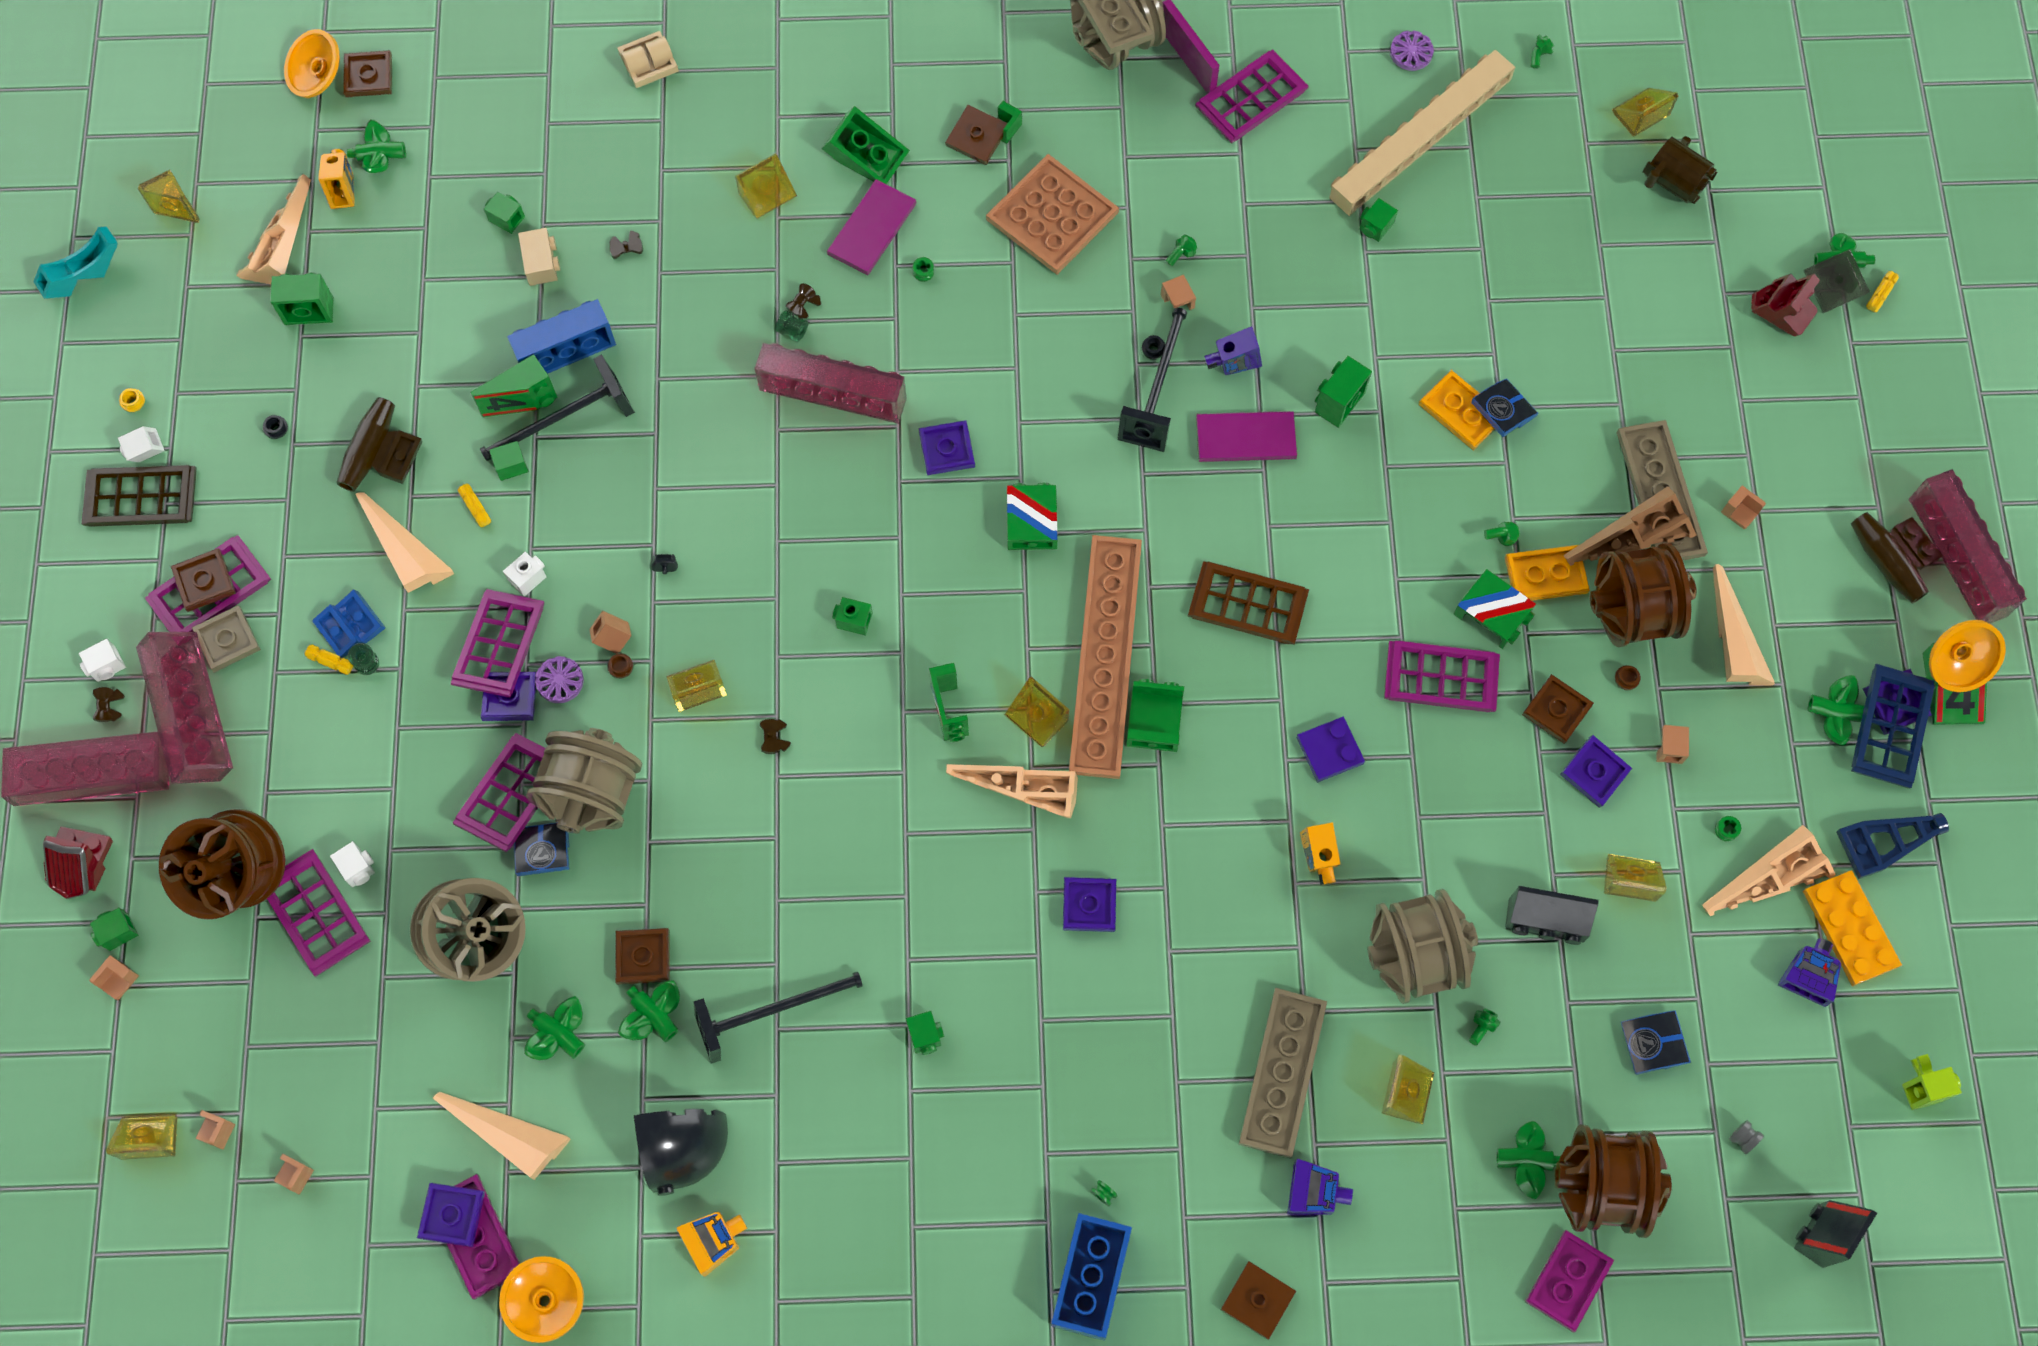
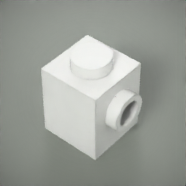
M143 426L118 438L121 445L120 451L127 461L140 463L165 451L156 428Z
M526 552L503 570L507 580L524 597L546 578L543 571L545 565L537 556L531 557Z
M108 639L79 653L83 661L80 663V667L87 677L91 675L97 682L110 679L115 673L126 668L117 648Z
M353 841L330 855L345 881L352 887L366 883L370 876L375 873L370 866L374 861L366 850L362 852Z

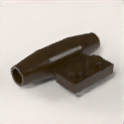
M377 397L360 420L342 460L336 482L341 488L355 492L372 467L380 476L401 484L404 483L421 447L422 438L400 430L389 431L395 405L391 401Z
M1868 512L1862 514L1851 523L1864 551L1887 581L1908 601L1913 604L1929 593L1917 569L1922 570L1938 561L1943 555L1913 517L1897 524L1890 532Z

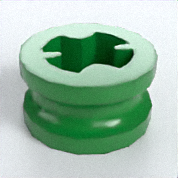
M926 257L916 259L913 263L914 277L921 282L930 280L934 275L933 262ZM921 266H925V269H927V272L922 273V270H920V267H921Z
M1725 816L1716 824L1715 833L1719 839L1725 842L1732 841L1741 833V823L1735 817ZM1724 823H1726V826L1730 824L1733 827L1731 830L1732 834H1730V831L1728 833L1724 832Z
M1098 1180L1097 1188H1092L1090 1191L1102 1203L1110 1206V1200L1112 1198L1116 1199L1118 1195L1107 1184Z

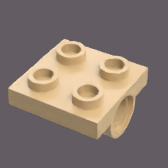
M660 31L618 47L619 55L636 88L679 72L670 46Z

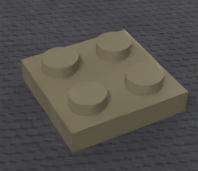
M239 605L192 627L213 672H217L261 650Z

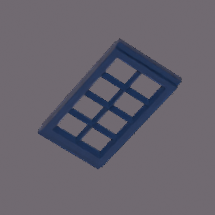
M1875 664L1872 670L1851 772L1905 788H1912L1934 692V680ZM1881 680L1899 685L1896 701L1878 696ZM1904 687L1922 692L1919 708L1901 703ZM1876 702L1895 707L1892 722L1873 717ZM1899 708L1917 713L1914 729L1896 724ZM1872 723L1890 728L1887 744L1869 739ZM1895 730L1913 735L1910 751L1892 746ZM1867 744L1885 749L1882 765L1864 760ZM1890 751L1908 756L1905 772L1887 767Z

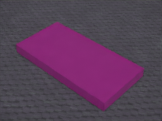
M1172 0L1163 1L1166 39L1208 94L1217 88L1220 65Z
M876 179L827 250V254L868 276L916 206V199Z
M1294 411L1196 415L1199 462L1285 460L1297 458Z
M478 1174L455 1185V1187L485 1192L473 1247L447 1244L473 1300L501 1286L509 1273L520 1264Z

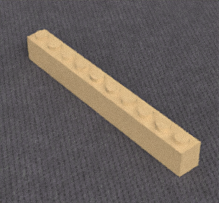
M1496 50L1489 55L1485 54L1473 69L1468 68L1463 73L1461 79L1457 82H1451L1443 94L1433 97L1425 109L1420 108L1414 114L1413 119L1408 123L1403 122L1395 134L1385 137L1376 150L1371 149L1365 155L1364 160L1359 164L1354 163L1346 175L1342 178L1340 176L1337 177L1331 184L1329 198L1350 216L1511 81L1515 66Z

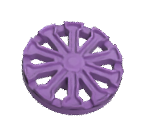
M1415 30L1413 32L1404 31L1397 35L1390 47V55L1393 62L1400 68L1409 71L1425 68L1431 62L1434 53L1430 38L1423 35L1422 32Z
M557 656L542 663V666L536 672L535 683L538 692L544 699L552 703H565L574 699L580 693L584 683V676L580 666L574 660ZM557 663V670H555L552 664ZM563 663H568L567 666L563 669ZM548 668L552 674L544 672V670ZM572 668H576V671L570 672ZM542 677L548 679L545 681H540ZM576 677L579 678L578 681L571 680ZM549 686L546 691L542 690L543 687ZM573 686L576 689L574 691H570L568 687ZM556 690L555 696L551 697L552 692ZM561 691L566 692L565 697L561 696Z

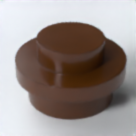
M616 654L608 661V671L615 678H625L631 674L633 662L626 654Z
M1622 666L1615 673V682L1623 690H1633L1641 681L1639 671L1633 666Z

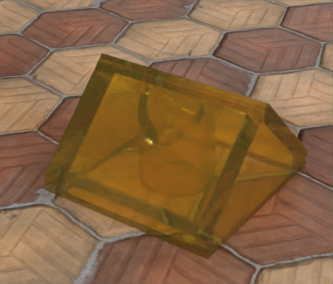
M1647 88L1612 110L1613 114L1631 135L1635 137L1670 116L1679 96L1677 92Z
M776 153L735 176L738 193L756 218L763 216L797 196Z
M171 170L139 184L138 190L154 214L196 223L199 222L200 218Z
M715 660L666 676L679 712L727 695Z
M1033 677L1028 678L1004 714L1041 747L1045 746L1069 721V709Z
M1608 854L1604 894L1656 902L1666 893L1667 887L1660 862Z
M1399 1055L1392 1065L1382 1114L1423 1124L1434 1072L1404 1055Z
M177 1114L122 1117L106 1148L107 1154L121 1160L175 1156Z

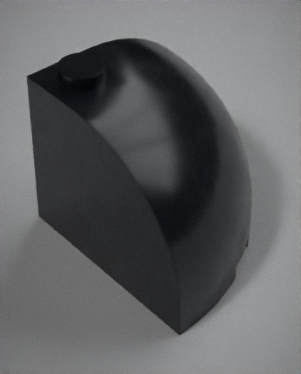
M685 1109V1115H676L675 1112H670L669 1110L634 1115L642 1170L647 1186L653 1193L657 1192L658 1196L673 1194L674 1189L695 1184L713 1171L721 1160L727 1144L728 1126L724 1112L712 1110L711 1115H707L704 1109Z

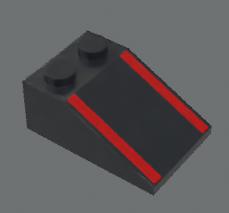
M1832 1200L1821 1204L1817 1203L1809 1214V1217L1812 1219L1808 1226L1804 1225L1797 1233L1795 1239L1798 1242L1794 1249L1822 1268L1850 1260L1876 1217L1877 1212L1872 1209Z

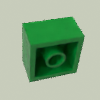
M309 272L304 275L282 274L280 276H272L270 302L284 325L333 323L334 297L321 274Z
M1347 356L1343 362H1337L1331 372L1333 374L1329 380L1325 378L1317 390L1319 394L1314 401L1317 403L1315 413L1337 428L1341 426L1365 395L1372 374L1370 369L1350 356Z

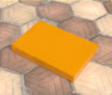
M1452 370L1419 401V406L1473 451L1495 430L1471 403L1472 399L1479 392Z
M1579 545L1506 554L1505 562L1511 586L1532 601L1588 594L1590 589L1583 561L1575 562L1574 565L1570 566L1564 557L1565 554Z

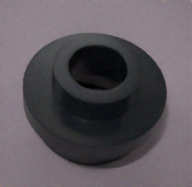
M1149 336L1142 343V352L1147 358L1158 359L1162 356L1165 342L1159 336ZM1155 346L1157 347V350H1151L1149 348Z
M271 415L264 420L263 432L268 438L279 439L287 433L288 423L283 417ZM275 426H280L278 429L273 430Z

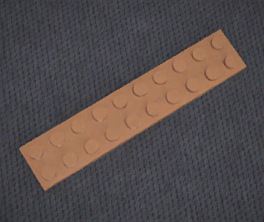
M1092 535L1069 771H1075L1077 775L1120 779L1142 540Z

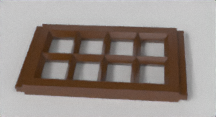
M1203 561L1188 617L1281 643L1295 645L1309 589ZM1214 573L1230 577L1225 594L1210 590ZM1235 579L1251 583L1247 600L1231 596ZM1256 585L1272 589L1268 606L1252 602ZM1278 590L1293 594L1289 611L1273 607ZM1208 595L1224 599L1220 615L1204 612ZM1230 600L1245 604L1241 621L1225 617ZM1251 606L1266 610L1262 627L1246 623ZM1272 612L1287 615L1283 632L1268 629Z

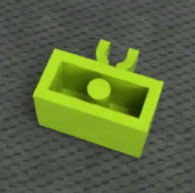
M1928 1054L1911 1060L1918 1077L1903 1083L1902 1086L1912 1110L1943 1102L1962 1093L1960 1089L1961 1081L1958 1075L1953 1072L1952 1067L1933 1071Z

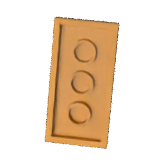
M1852 870L1803 890L1827 940L1833 944L1832 949L1837 959L1841 961V966L1851 986L1902 966Z

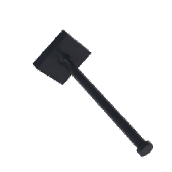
M1175 308L1173 310L1172 316L1174 318L1145 411L1126 406L1122 408L1117 437L1119 441L1161 452L1165 451L1171 418L1154 414L1182 321L1187 316V311L1183 308Z
M601 354L593 359L605 381L602 383V387L487 448L485 446L481 447L480 451L485 460L489 461L492 459L490 449L515 441L519 442L607 395L609 397L613 396L626 417L635 413L615 373Z
M858 971L852 973L851 977L716 1022V1020L711 1021L704 998L693 1001L694 1016L710 1063L721 1061V1047L717 1036H720V1032L854 986L860 988L863 985Z

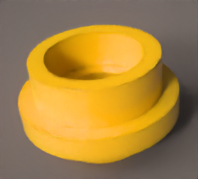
M128 388L120 394L119 403L125 411L136 412L143 407L145 397L141 391Z

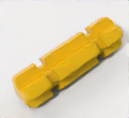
M1893 271L1886 273L1866 305L1868 310L1878 312L1899 279L1897 273Z
M468 483L460 486L458 492L479 527L483 528L489 525L491 519Z
M309 645L305 651V656L308 659L318 661V663L331 669L339 670V672L345 675L350 674L354 667L350 660L340 658V656L324 649H319L315 645Z

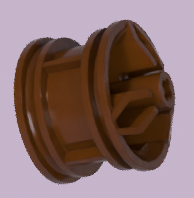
M1662 543L1658 547L1618 553L1608 551L1601 554L1594 582L1596 590L1590 592V605L1593 613L1603 623L1606 634L1614 646L1625 647L1629 643L1668 637L1679 639L1686 636L1691 622V600L1696 598L1697 589L1692 575L1689 571L1686 572L1683 560L1674 545Z
M230 809L219 812L210 818H197L179 825L165 840L159 857L160 880L167 896L181 911L199 919H218L235 912L239 908H247L262 903L277 890L285 871V851L277 831L262 816L243 809Z
M1583 1124L1577 1126L1571 1146H1566L1555 1169L1556 1188L1567 1189V1193L1559 1192V1198L1574 1231L1583 1232L1586 1227L1589 1230H1598L1601 1225L1620 1226L1624 1233H1636L1640 1238H1648L1651 1235L1657 1217L1661 1216L1670 1198L1672 1180L1670 1174L1661 1173V1170H1667V1164L1656 1136L1652 1131L1644 1130L1640 1134L1628 1132L1625 1137L1605 1135L1602 1129L1594 1128L1591 1130L1588 1125Z

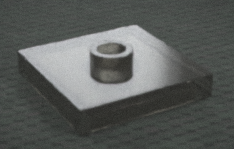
M1850 249L1803 270L1805 276L1815 274L1820 280L1814 288V295L1823 314L1870 293Z

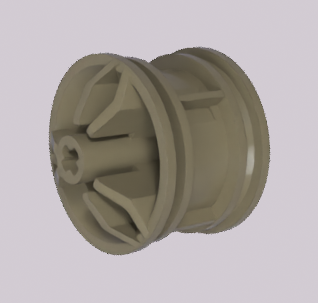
M1070 0L1074 36L1079 45L1084 46V50L1105 69L1113 70L1121 62L1127 60L1129 50L1135 47L1146 50L1152 46L1157 47L1164 43L1166 27L1162 0H1133L1153 32V38L1150 41L1113 54L1108 53L1078 0Z
M590 728L585 732V735L584 731L581 730L549 732L545 739L548 746L544 750L540 767L534 779V788H530L527 791V800L538 807L549 819L554 820L556 818L557 827L566 832L579 834L584 828L588 832L621 828L624 822L621 815L624 814L636 773L641 771V760L625 750L618 742H614L610 733L601 729Z
M482 878L450 880L435 886L421 898L413 912L410 923L412 947L418 959L428 970L443 978L471 982L487 980L505 971L519 955L526 931L523 911L513 894L502 885ZM465 894L474 895L467 907ZM487 902L490 907L481 916L477 917ZM447 903L457 918L441 913V910ZM497 917L498 925L490 926L487 920H494ZM436 922L445 924L446 927L436 928ZM490 931H498V937L490 935ZM446 933L448 939H442L437 942L436 934ZM458 941L448 958L444 953ZM484 941L493 945V949L488 955H486L483 946H480L479 942ZM468 953L470 965H461Z
M1444 889L1436 890L1435 898L1429 894L1424 897L1392 903L1389 909L1384 903L1376 905V916L1373 920L1369 937L1373 946L1367 947L1370 964L1373 970L1382 972L1379 973L1380 978L1396 993L1402 1004L1410 1002V993L1414 998H1418L1423 995L1455 989L1457 984L1461 989L1470 987L1471 973L1476 956L1472 948L1478 945L1476 929L1472 922L1465 920V914L1452 902Z

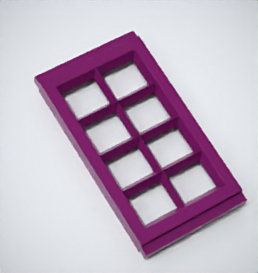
M1272 49L1202 97L1195 106L1230 143H1233L1302 95L1309 86ZM1267 63L1279 74L1269 82L1257 72L1258 69ZM1251 74H1254L1263 84L1262 87L1253 93L1241 82ZM1280 78H1283L1293 88L1283 97L1271 86ZM1236 85L1248 95L1238 104L1226 93ZM1266 88L1278 99L1269 107H1266L1256 97ZM1221 95L1233 106L1224 114H1221L1211 104ZM1251 99L1263 110L1252 119L1241 108L1242 105ZM1235 110L1247 121L1238 129H1235L1225 119Z
M239 535L231 537L217 548L222 551L223 556L232 550L241 562V564L229 571L230 577L245 567L254 581L240 590L231 577L236 594L223 602L221 600L216 601L215 604L217 606L204 615L199 608L193 610L198 619L185 628L175 615L184 608L183 603L171 610L162 598L176 588L178 590L174 577L145 597L177 643L185 641L194 634L192 627L233 608L272 580Z
M486 589L453 672L451 685L510 698L543 612L544 601ZM490 604L508 607L504 621L486 617ZM513 609L531 612L527 626L509 622ZM484 622L502 626L497 640L479 636ZM506 627L524 631L520 645L502 641ZM476 641L494 644L490 658L471 655ZM499 646L518 649L513 663L494 660ZM469 660L488 663L483 677L464 674ZM492 665L511 668L506 682L488 679Z
M1397 640L1389 641L1384 699L1482 712H1496L1500 654ZM1403 651L1419 653L1417 671L1401 669ZM1424 654L1441 656L1439 673L1423 672ZM1446 657L1463 659L1462 676L1445 674ZM1469 659L1485 661L1484 679L1467 677ZM1401 674L1417 676L1416 693L1399 691ZM1423 676L1439 678L1438 696L1422 694ZM1445 679L1461 681L1460 699L1444 697ZM1467 682L1483 684L1482 701L1466 700Z
M515 733L456 815L453 825L507 853L538 809V807L527 800L526 796L515 790L523 778L534 782L536 777L529 774L528 771L536 760L542 761L545 748ZM515 749L532 757L524 770L507 763ZM503 767L520 775L511 788L494 780ZM490 785L507 793L499 806L482 798ZM511 796L528 804L520 817L503 809ZM478 803L495 811L486 825L469 816ZM499 814L516 822L507 836L490 827Z
M311 849L285 866L284 875L279 887L292 880L299 893L283 904L275 892L267 900L309 969L316 977L371 941L314 849ZM313 866L320 880L303 890L296 876ZM324 884L332 898L314 908L307 894ZM303 898L310 912L293 922L285 908ZM336 903L343 916L326 926L318 913ZM314 916L322 930L304 941L296 927ZM347 921L354 935L337 945L329 931ZM325 935L333 948L315 959L307 945Z

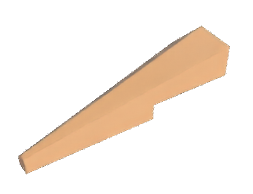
M302 174L297 179L298 182L293 192L288 193L286 197L288 202L285 208L276 212L260 237L254 253L251 252L247 257L250 260L248 265L239 270L236 276L244 280L271 284L272 276L285 274L311 179L306 175Z
M364 492L355 494L408 593L430 581L434 585L454 574L448 565Z
M1715 564L1713 575L1719 638L1723 639L1726 682H1749V685L1773 686L1775 684L1774 679L1724 568L1719 564Z
M947 764L946 773L1057 815L1066 818L1072 817L1076 804L1078 783L1075 771L1024 770L1023 767Z
M1802 825L1702 906L1709 916H1713L1715 911L1727 907L1732 910L1738 908L1740 903L1749 900L1757 902L1788 892L1790 887L1802 883L1806 885L1813 884L1814 879L1824 876L1828 878L1834 877L1836 873L1829 859L1822 853L1814 835Z
M442 1092L437 1093L433 1097L434 1100L533 1180L537 1178L551 1159L554 1160L571 1140L560 1133Z

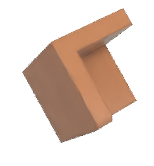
M1184 274L1162 283L1161 296L1164 302L1170 301L1174 308L1187 304L1189 310L1195 308L1196 296Z
M1742 485L1728 501L1721 513L1741 528L1746 529L1766 503Z
M602 611L591 626L590 635L593 644L619 654L630 639L631 631L627 621Z
M1664 725L1662 727V746L1657 751L1656 762L1683 764L1689 757V727Z
M110 955L89 981L115 1000H119L139 975Z
M201 1110L199 1115L204 1117L205 1120L196 1139L223 1150L235 1124Z
M282 1153L280 1159L285 1162L274 1181L300 1195L314 1170Z

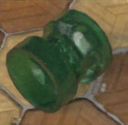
M785 310L777 320L775 331L782 335L787 334L790 339L799 342L807 331L808 321L801 317L797 319L793 313Z
M358 643L349 650L348 660L358 673L370 675L378 669L379 658L368 644Z

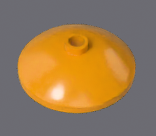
M313 29L303 33L292 44L284 65L285 81L291 92L302 98H312L324 92L331 85L338 72L340 62L339 48L332 35L320 29Z
M1968 620L1952 626L1938 638L1931 650L1929 669L1933 679L1944 689L1953 692H1967L1986 684L1995 676L2004 661L2006 645L2002 634L1993 625L1981 620Z
M534 1257L516 1266L505 1279L499 1298L501 1316L508 1329L517 1337L534 1343L550 1342L565 1335L575 1325L582 1312L584 1291L579 1276L567 1263L553 1257ZM544 1296L550 1298L547 1306L541 1305V1299Z

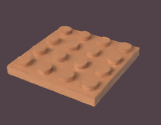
M1047 154L986 215V220L1058 275L1119 213V207L1051 155Z

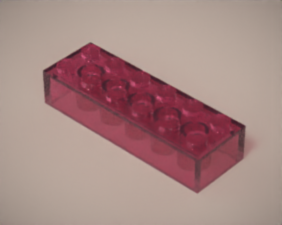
M763 343L755 365V373L760 391L897 424L900 422L907 396L905 377L897 372L889 371L887 373L879 371L872 366L862 367L854 365L847 360L837 361L830 359L826 355L816 356L808 354L801 349L791 350L775 343L771 345Z
M1953 469L1927 478L1912 494L1909 501L1933 544L1943 555L1941 558L1976 620L1985 621L1990 624L2008 617L2027 599L2025 591L2015 579L2010 564L2004 560L2000 553L1998 543L1992 539L1988 532L1986 522L1980 518L1976 511L1974 501L1968 497L1964 490L1962 480L1956 476Z
M148 632L136 646L171 784L220 782L233 769L197 632Z
M159 731L3 748L1 798L13 806L169 789V740Z

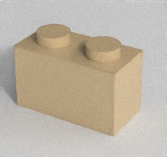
M547 228L518 233L525 275L529 285L558 281L556 271H560L558 257L553 255V251L557 250L554 236H549Z

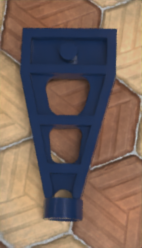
M1938 813L1932 816L1861 821L1840 828L1836 832L1857 878L1861 879L1885 870L1931 838L1947 833L1949 831V824L1946 817L1942 813ZM1914 826L1918 838L1904 844L1898 828ZM1889 833L1895 845L1894 849L1885 855H1879L1870 837L1871 834Z

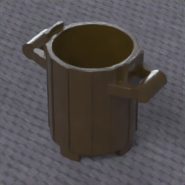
M1673 136L1670 137L1660 148L1653 160L1647 162L1642 171L1648 177L1644 183L1647 188H1653L1654 184L1657 183L1684 202L1688 203L1690 201L1693 204L1700 199L1698 194L1704 190L1710 180H1714L1718 172L1714 168V163L1688 147L1691 139L1687 136H1684L1681 141Z

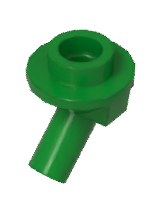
M1537 36L1536 47L1532 52L1531 68H1540L1541 55L1553 53L1552 47H1554V44L1548 36Z
M1183 235L1177 239L1176 248L1166 259V262L1173 266L1182 254L1187 258L1195 256L1197 249L1195 240L1188 235Z
M1502 522L1498 525V528L1484 530L1486 540L1498 538L1500 544L1504 546L1513 545L1517 542L1520 534L1518 525L1513 522Z
M1489 1009L1476 1011L1473 1021L1478 1024V1027L1469 1038L1471 1044L1477 1046L1488 1030L1491 1032L1496 1031L1501 1022L1497 1019L1498 1015Z

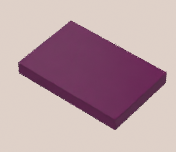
M1565 1230L1526 1298L1525 1303L1574 1333L1611 1268L1614 1259Z

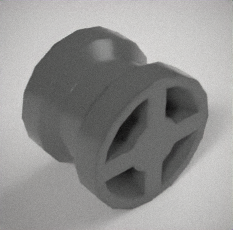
M1746 1120L1732 1133L1729 1140L1741 1146V1151L1746 1155L1763 1139L1764 1135L1760 1131H1755L1752 1128V1124Z

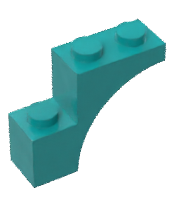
M107 226L98 227L92 238L75 253L52 263L40 264L33 282L43 298L70 297L77 284V280L104 278L114 252L117 249L118 243L116 238L111 234Z

